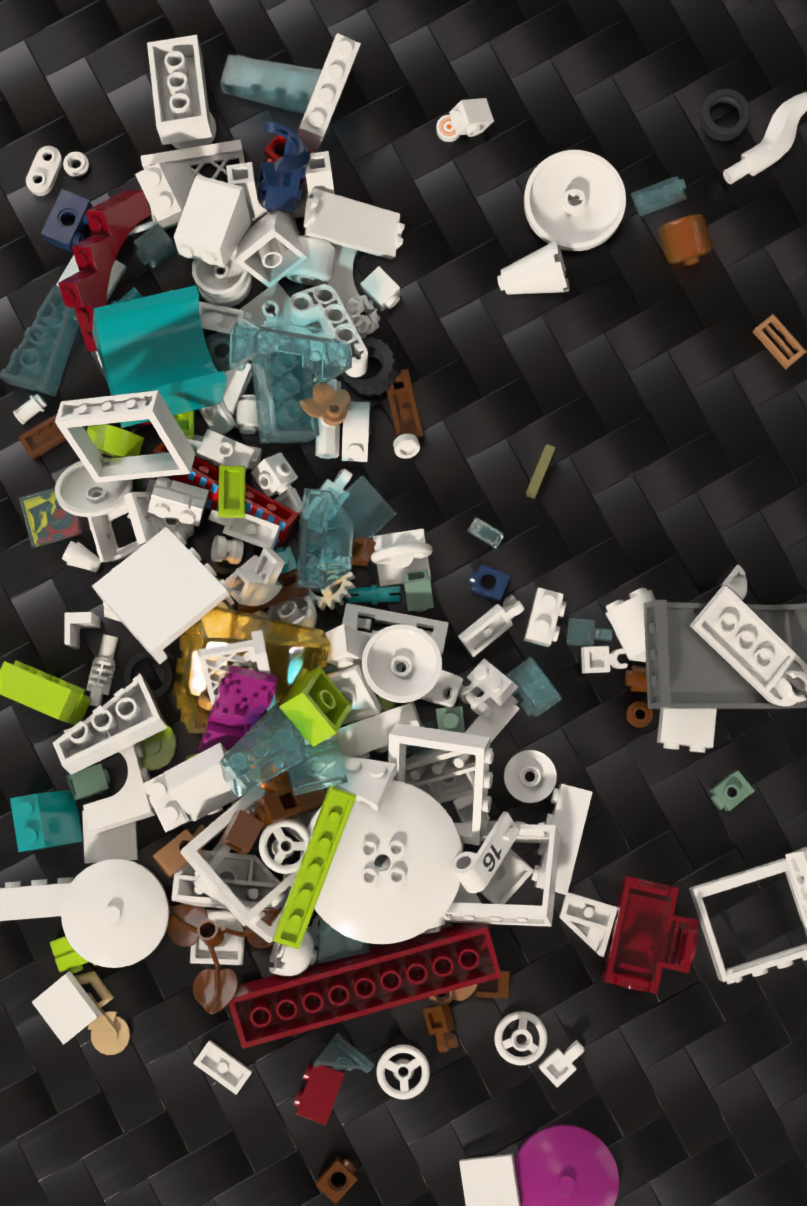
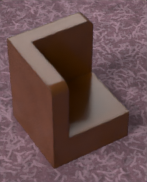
M500 969L502 977L477 984L475 989L476 997L508 999L509 970Z

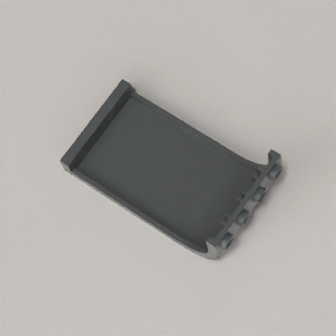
M654 600L644 603L648 709L807 708V700L797 702L791 706L774 705L767 701L690 626L708 603L667 602V600ZM807 603L789 605L746 604L807 665ZM792 686V691H793L795 694L804 695V696L807 698V695H806V694H800V693Z

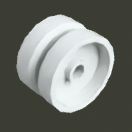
M236 247L225 267L214 264L210 265L194 259L192 275L201 297L207 303L230 308L240 304L248 296L252 288V275L236 263L235 257L238 247Z

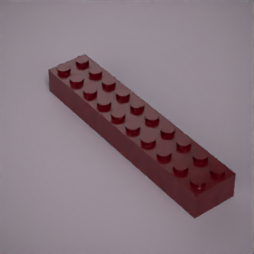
M461 923L443 928L439 932L417 935L405 941L385 944L316 963L312 966L309 965L298 976L284 977L273 975L240 984L229 1007L242 1049L497 979L502 977L488 924Z

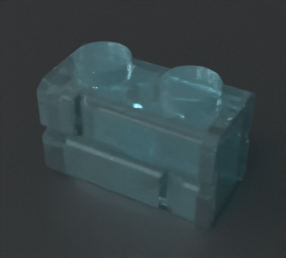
M532 657L506 675L518 687L512 695L518 693L523 700L520 705L528 716L533 714L537 718L562 699Z

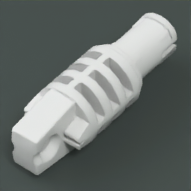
M103 634L98 657L95 656V659H93L86 688L87 691H91L90 697L92 699L89 705L99 707L102 703L103 695H109L116 667L113 658L118 637Z

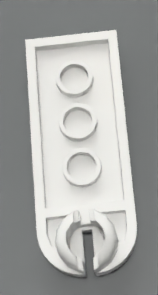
M722 586L690 626L770 703L779 706H791L797 702L806 701L807 698L804 695H798L792 691L793 686L800 694L807 695L806 663L727 586Z

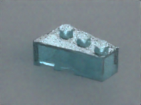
M275 704L220 760L223 778L238 798L307 758L305 739L280 707Z

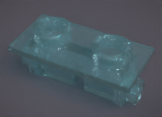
M678 176L633 192L631 197L641 217L687 199L683 190L686 188L683 179L679 180Z

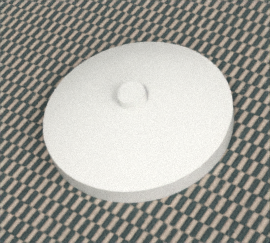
M582 150L562 151L543 160L530 175L524 194L525 214L533 231L546 243L550 244L557 241L558 248L567 251L588 250L605 242L618 228L626 206L625 188L615 168L602 157Z
M111 859L95 863L76 876L65 893L61 918L67 940L80 956L99 966L117 968L137 963L156 949L166 933L170 909L168 897L162 883L149 869L130 860Z

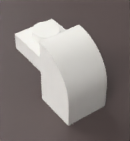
M351 401L346 409L347 415L343 421L342 461L367 462L370 402Z
M263 548L254 570L236 569L229 584L232 590L230 595L242 605L258 606L269 602L282 588L277 579L285 562L272 549Z

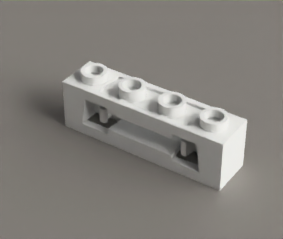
M346 603L342 624L357 631L358 628L370 630L371 619L358 618V615L375 618V622L383 624L410 625L434 629L433 632L421 630L431 636L437 644L441 655H443L449 622ZM372 630V633L363 632V631H359V632H361V633H363V634H365V635H367V636H369V637H372V636H373L374 634H376L378 631Z

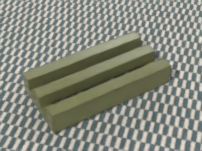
M548 444L545 445L526 491V496L535 499L555 447Z

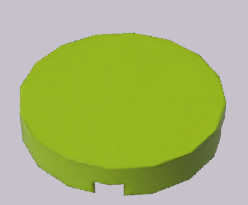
M167 724V729L140 741L144 752V757L141 758L143 768L147 767L148 771L160 770L167 766L175 756L177 749L176 735Z

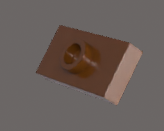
M57 414L18 437L32 460L67 440L55 423Z

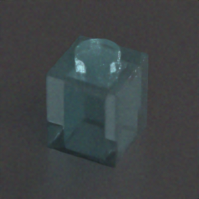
M158 223L134 241L138 249L135 251V254L143 264L148 262L152 268L176 251L173 241Z

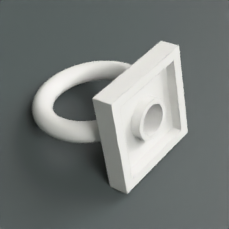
M424 529L373 536L376 545L374 547L375 552L371 555V560L377 564L380 587L403 585L402 572L428 569L431 580L428 556L432 553L433 549L431 545L425 542Z

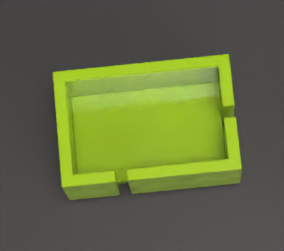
M4 661L0 669V695L72 725H76L83 720L92 699L84 695L85 689L19 661H15L14 665Z

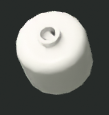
M299 235L298 238L308 258L285 276L294 282L306 285L327 284L331 280L335 248L333 244L321 238Z

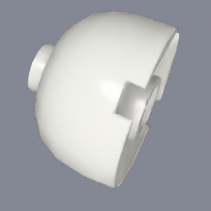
M307 595L303 598L294 597L270 606L267 614L264 611L263 618L268 629L278 639L291 642L300 640L311 633L317 621V612L311 597Z
M306 929L299 949L275 942L269 961L274 963V968H269L270 972L284 977H294L303 973L308 965L312 966L317 957L312 934Z

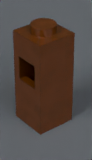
M314 777L262 796L253 805L254 813L257 814V819L264 823L263 829H265L268 825L280 820H293L319 810L326 794L318 777Z

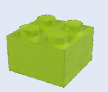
M318 666L296 680L279 707L284 715L297 727L302 737L314 747L338 732L352 705L323 669Z

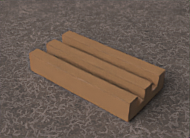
M774 314L753 330L756 337L785 370L807 352ZM771 323L797 352L795 355L768 324ZM762 329L770 336V338L777 344V346L785 353V355L789 358V360L781 353V351L774 345V343L766 336V334L762 331Z

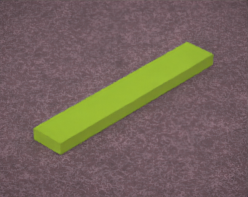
M329 786L272 937L274 942L296 949L300 948L357 797L355 793Z

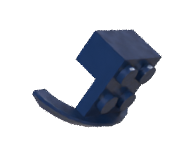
M271 120L262 123L263 130L286 138L283 157L275 163L261 161L257 185L264 209L295 211L296 202H300L301 187L299 184L300 179L305 177L306 166L310 161V150L304 140L290 127Z

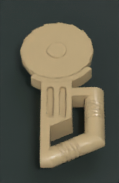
M95 971L75 975L74 977L80 985L90 983L102 999L98 1003L90 992L87 993L102 1013L88 1026V1029L91 1030V1042L94 1048L106 1055H115L123 1051L130 1039V1028L125 1020L116 1016V1011L104 1012L102 1009L104 1005L114 998Z

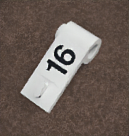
M503 811L477 853L463 852L457 855L451 864L453 872L469 893L480 892L488 885L520 833L508 812Z

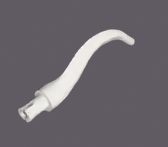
M807 92L796 95L784 102L772 116L763 140L755 147L743 153L741 161L724 170L723 176L729 184L734 183L747 174L755 176L778 161L789 151L795 139L799 120L807 111Z

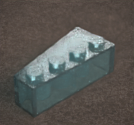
M53 286L36 313L37 318L31 327L28 326L25 331V337L18 349L15 348L11 354V360L6 369L3 368L0 372V378L10 385L56 397L79 322L76 318L75 309L65 307L60 288Z

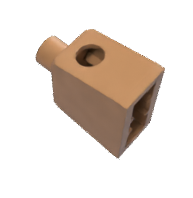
M203 825L191 834L187 829L153 855V860L169 880L174 877L176 871L188 863L180 853L181 850L179 848L184 844H188L206 828Z

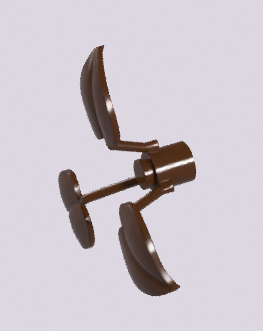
M189 904L169 906V923L166 931L172 941L179 946L190 947L197 942L199 937L208 946L215 970L206 969L198 974L193 983V993L196 1000L208 1014L217 1013L230 1004L238 988L235 972L231 969L220 970V964L215 952V947L223 941L224 933L238 937L247 936L248 942L256 948H266L275 942L268 943L247 925L243 926L241 923L240 925L244 932L228 929L226 926L219 927L215 921L208 918L207 911L202 906ZM279 907L278 910H262L266 915L261 920L270 926L282 908Z

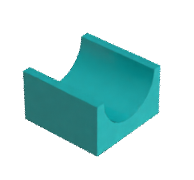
M196 286L94 308L92 335L111 396L159 391L172 415L221 404L227 378L224 371H217L210 357L201 325L199 293ZM150 419L120 422L121 428L148 422Z

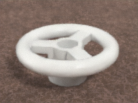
M283 819L268 825L262 832L259 840L261 858L275 872L282 874L297 872L303 855L299 861L292 865H281L285 858L291 856L294 851L305 852L311 835L301 823L292 819ZM281 827H290L297 830L304 842H293L291 838L284 835ZM272 832L276 837L272 843V852L275 855L273 860L267 850L268 838ZM282 842H286L288 844V851L282 850Z
M525 1011L512 1012L506 1015L497 1025L494 1036L495 1046L499 1054L506 1061L515 1065H527L540 1058L545 1051L547 1031L542 1021L534 1014ZM519 1019L518 1029L512 1033L511 1038L502 1040L506 1026L510 1022ZM527 1021L533 1023L539 1032L538 1046L533 1043L532 1035L526 1029ZM523 1034L526 1036L524 1043L516 1041L518 1035ZM513 1046L518 1051L530 1050L532 1054L526 1057H517L510 1054L506 1049Z
M396 1045L385 1051L377 1065V1079L381 1088L388 1095L397 1099H410L420 1094L428 1084L430 1077L429 1063L419 1049L410 1045ZM398 1053H408L416 1057L412 1061L399 1059L395 1063L389 1060ZM421 1065V1079L413 1089L409 1090L408 1080L412 1078L414 1069ZM406 1067L408 1074L400 1075L398 1072L399 1068ZM385 1068L392 1071L394 1077L400 1081L401 1091L394 1089L388 1084L385 1078Z

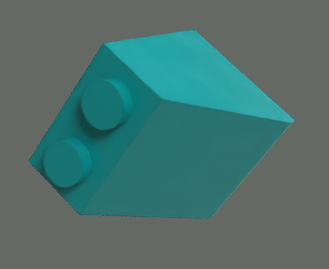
M71 790L10 798L18 852L33 851L83 841L77 801H74Z

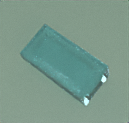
M475 518L468 529L469 533L495 549L504 536L502 532L478 518Z

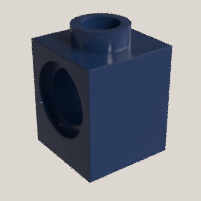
M481 564L479 571L474 569L470 577L469 584L473 585L471 592L500 603L510 575ZM483 577H492L495 581V586L491 589L484 588L481 585Z

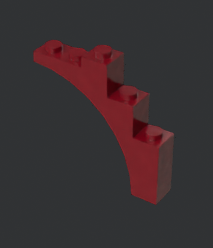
M125 190L85 211L93 236L72 246L79 272L58 283L65 307L75 309L76 318L79 322L87 351L98 352L92 335L94 308L107 306L108 284L118 251L126 237L137 224L151 215L143 190Z

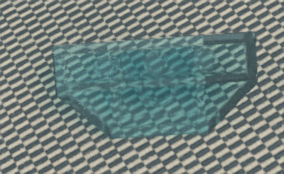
M304 489L299 522L296 566L298 587L326 589L351 571L353 521L336 501L331 491Z

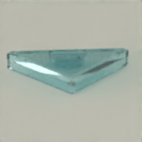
M336 1033L313 1064L316 1068L319 1065L333 1066V1069L351 1071L353 1068L362 1069L366 1073L374 1067L370 1060L339 1033Z

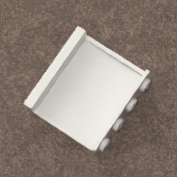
M167 527L92 586L102 601L159 664L168 658L163 649L224 599L231 606L234 604L230 596L232 590L223 579L218 581L215 578L217 574L208 563L203 566L200 562L202 559L195 549L191 547L188 550L185 547L187 543L178 532L173 534Z

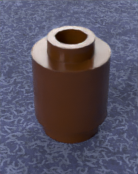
M632 665L631 670H626L625 685L630 687V691L647 692L646 666Z

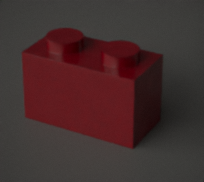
M318 1059L315 1060L314 1065L308 1064L303 1080L308 1082L304 1091H298L293 1104L298 1107L296 1115L326 1126L346 1070Z

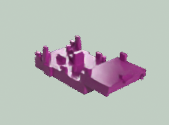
M229 665L225 677H221L219 682L218 694L207 718V727L200 741L198 754L221 743L227 751L231 750L234 753L238 763L244 764L248 754H251L254 749L255 732L258 725L263 722V713L266 708H269L277 690V676Z

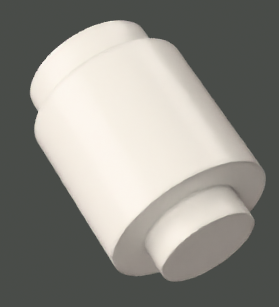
M242 395L240 396V401L237 402L235 427L240 429V432L243 434H255V431L261 429L263 404L260 403L261 398L258 396Z

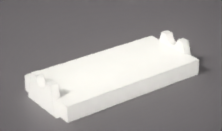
M314 188L310 191L309 198L306 200L303 227L306 228V236L321 238L334 244L393 259L396 257V250L403 244L401 234L405 224L399 223V213Z

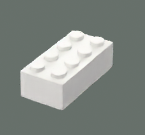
M197 35L147 43L156 126L162 145L212 137L203 58Z

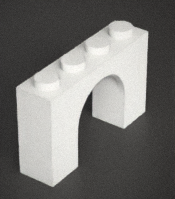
M338 33L297 133L307 144L308 148L318 153L361 44Z
M328 151L310 154V161L306 166L305 180L300 186V202H296L295 211H286L292 217H305L306 200L309 198L310 191L314 188L334 194ZM252 162L227 165L228 183L243 187L251 225L255 224L272 209H264L259 188L255 181Z
M140 742L119 751L125 758L128 766V776L123 788L111 797L83 805L89 831L96 834L156 815L149 799L150 795L146 793L142 785L151 780L147 767L143 768L141 758L144 757V752Z

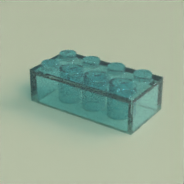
M261 334L249 343L260 443H307L320 436L318 418L308 415L300 405V400L313 397L314 380L309 336Z

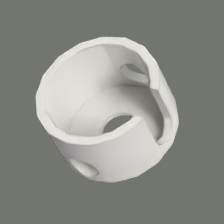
M441 670L439 680L434 688L427 695L420 698V700L446 708L454 707L463 678ZM449 688H450V695H449V697L447 698V694H448V691H449Z

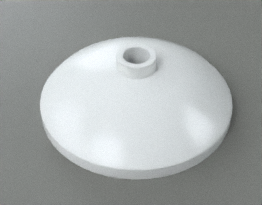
M79 461L68 467L60 475L55 485V495L59 505L73 515L83 517L101 516L114 511L125 502L124 495L132 492L133 479L96 483L82 461Z
M392 625L386 627L371 637L363 651L362 671L367 684L377 695L389 701L405 703L424 697L434 688L441 674L442 658L437 644L426 632L414 626ZM402 665L406 670L398 672L396 667Z

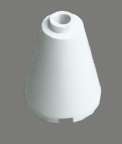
M557 241L551 242L501 269V275L497 276L500 290H505L507 295L558 293L570 290L568 278L565 279L566 268Z

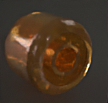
M693 214L673 220L660 226L658 230L665 258L670 264L684 262L685 266L698 263L700 262L699 257L708 254L712 249L711 238L702 214Z

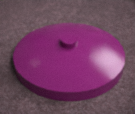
M569 1124L553 1125L541 1129L524 1142L514 1159L521 1206H614L619 1189V1175L616 1162L605 1143L587 1129Z

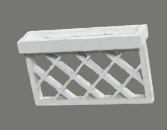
M241 139L141 156L144 170L157 163H188L194 178L196 175L202 176L198 172L204 164H212L217 168V171L211 178L214 180L220 172L227 175V171L223 168L229 160L239 159L240 164L245 163ZM151 208V214H152V218H153V217H155V215H154V213H153V211H152V208Z
M262 630L251 632L253 640L198 650L212 706L218 694V689L216 688L221 677L224 678L229 666L225 665L228 660L235 662L232 664L233 666L242 667L245 665L250 667L248 668L250 670L271 674ZM248 651L243 656L236 654L238 652ZM216 656L219 657L216 661L207 659ZM216 670L223 672L219 676L213 674ZM275 694L269 708H267V713L278 711Z

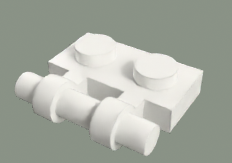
M483 659L467 676L472 683L469 686L461 685L458 697L464 703H469L475 713L488 717L492 712L490 706L494 702L501 706L518 687L492 664ZM481 691L484 693L481 697H477Z

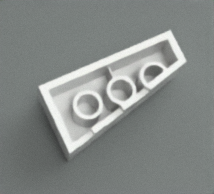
M141 674L136 676L133 682L125 689L121 688L114 694L115 697L105 705H100L93 710V714L86 720L80 721L53 742L62 766L71 775L167 729L150 687Z

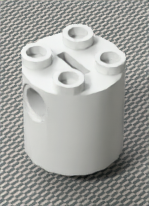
M642 587L629 594L631 599L625 602L617 600L607 605L606 609L608 612L605 615L612 624L628 659L646 662L644 603L654 601L655 598L652 590L647 591L646 588L643 589Z

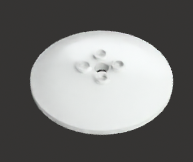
M393 780L379 812L372 809L370 804L355 800L314 909L326 923L341 934L366 943H397L425 932L448 910L460 885V881L453 872L451 864L454 858L463 853L458 831L451 817L439 802L423 790ZM321 807L316 812L307 828L310 835L312 834ZM384 854L390 858V865L387 869L379 870L375 867L374 861L378 855Z

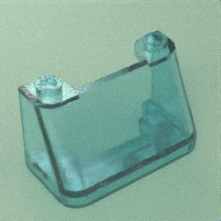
M241 318L231 327L229 367L231 370L243 371L249 360H256L258 355H270L275 351L302 355V368H309L314 373V382L328 383L352 368V353L349 345L323 331L251 318Z

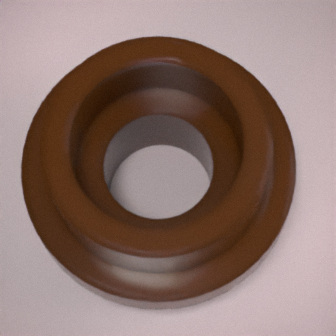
M635 702L628 707L626 717L632 726L642 728L651 722L653 713L652 709H648V704ZM637 710L644 712L643 719L636 718L635 712Z

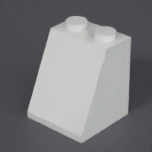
M157 163L136 173L135 175L163 230L166 231L177 226L195 179L188 163Z
M199 175L195 177L174 235L179 255L200 260L210 265L214 264L225 267L251 225L243 187Z
M272 209L246 231L238 244L235 257L236 263L268 288L272 287L308 258L298 238L300 233L294 217L286 211Z

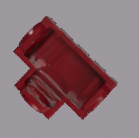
M623 875L622 889L619 892L617 902L618 909L610 935L611 942L608 945L605 959L606 966L601 979L604 982L621 987L657 994L662 968L689 973L696 952L700 920L674 914L679 888Z

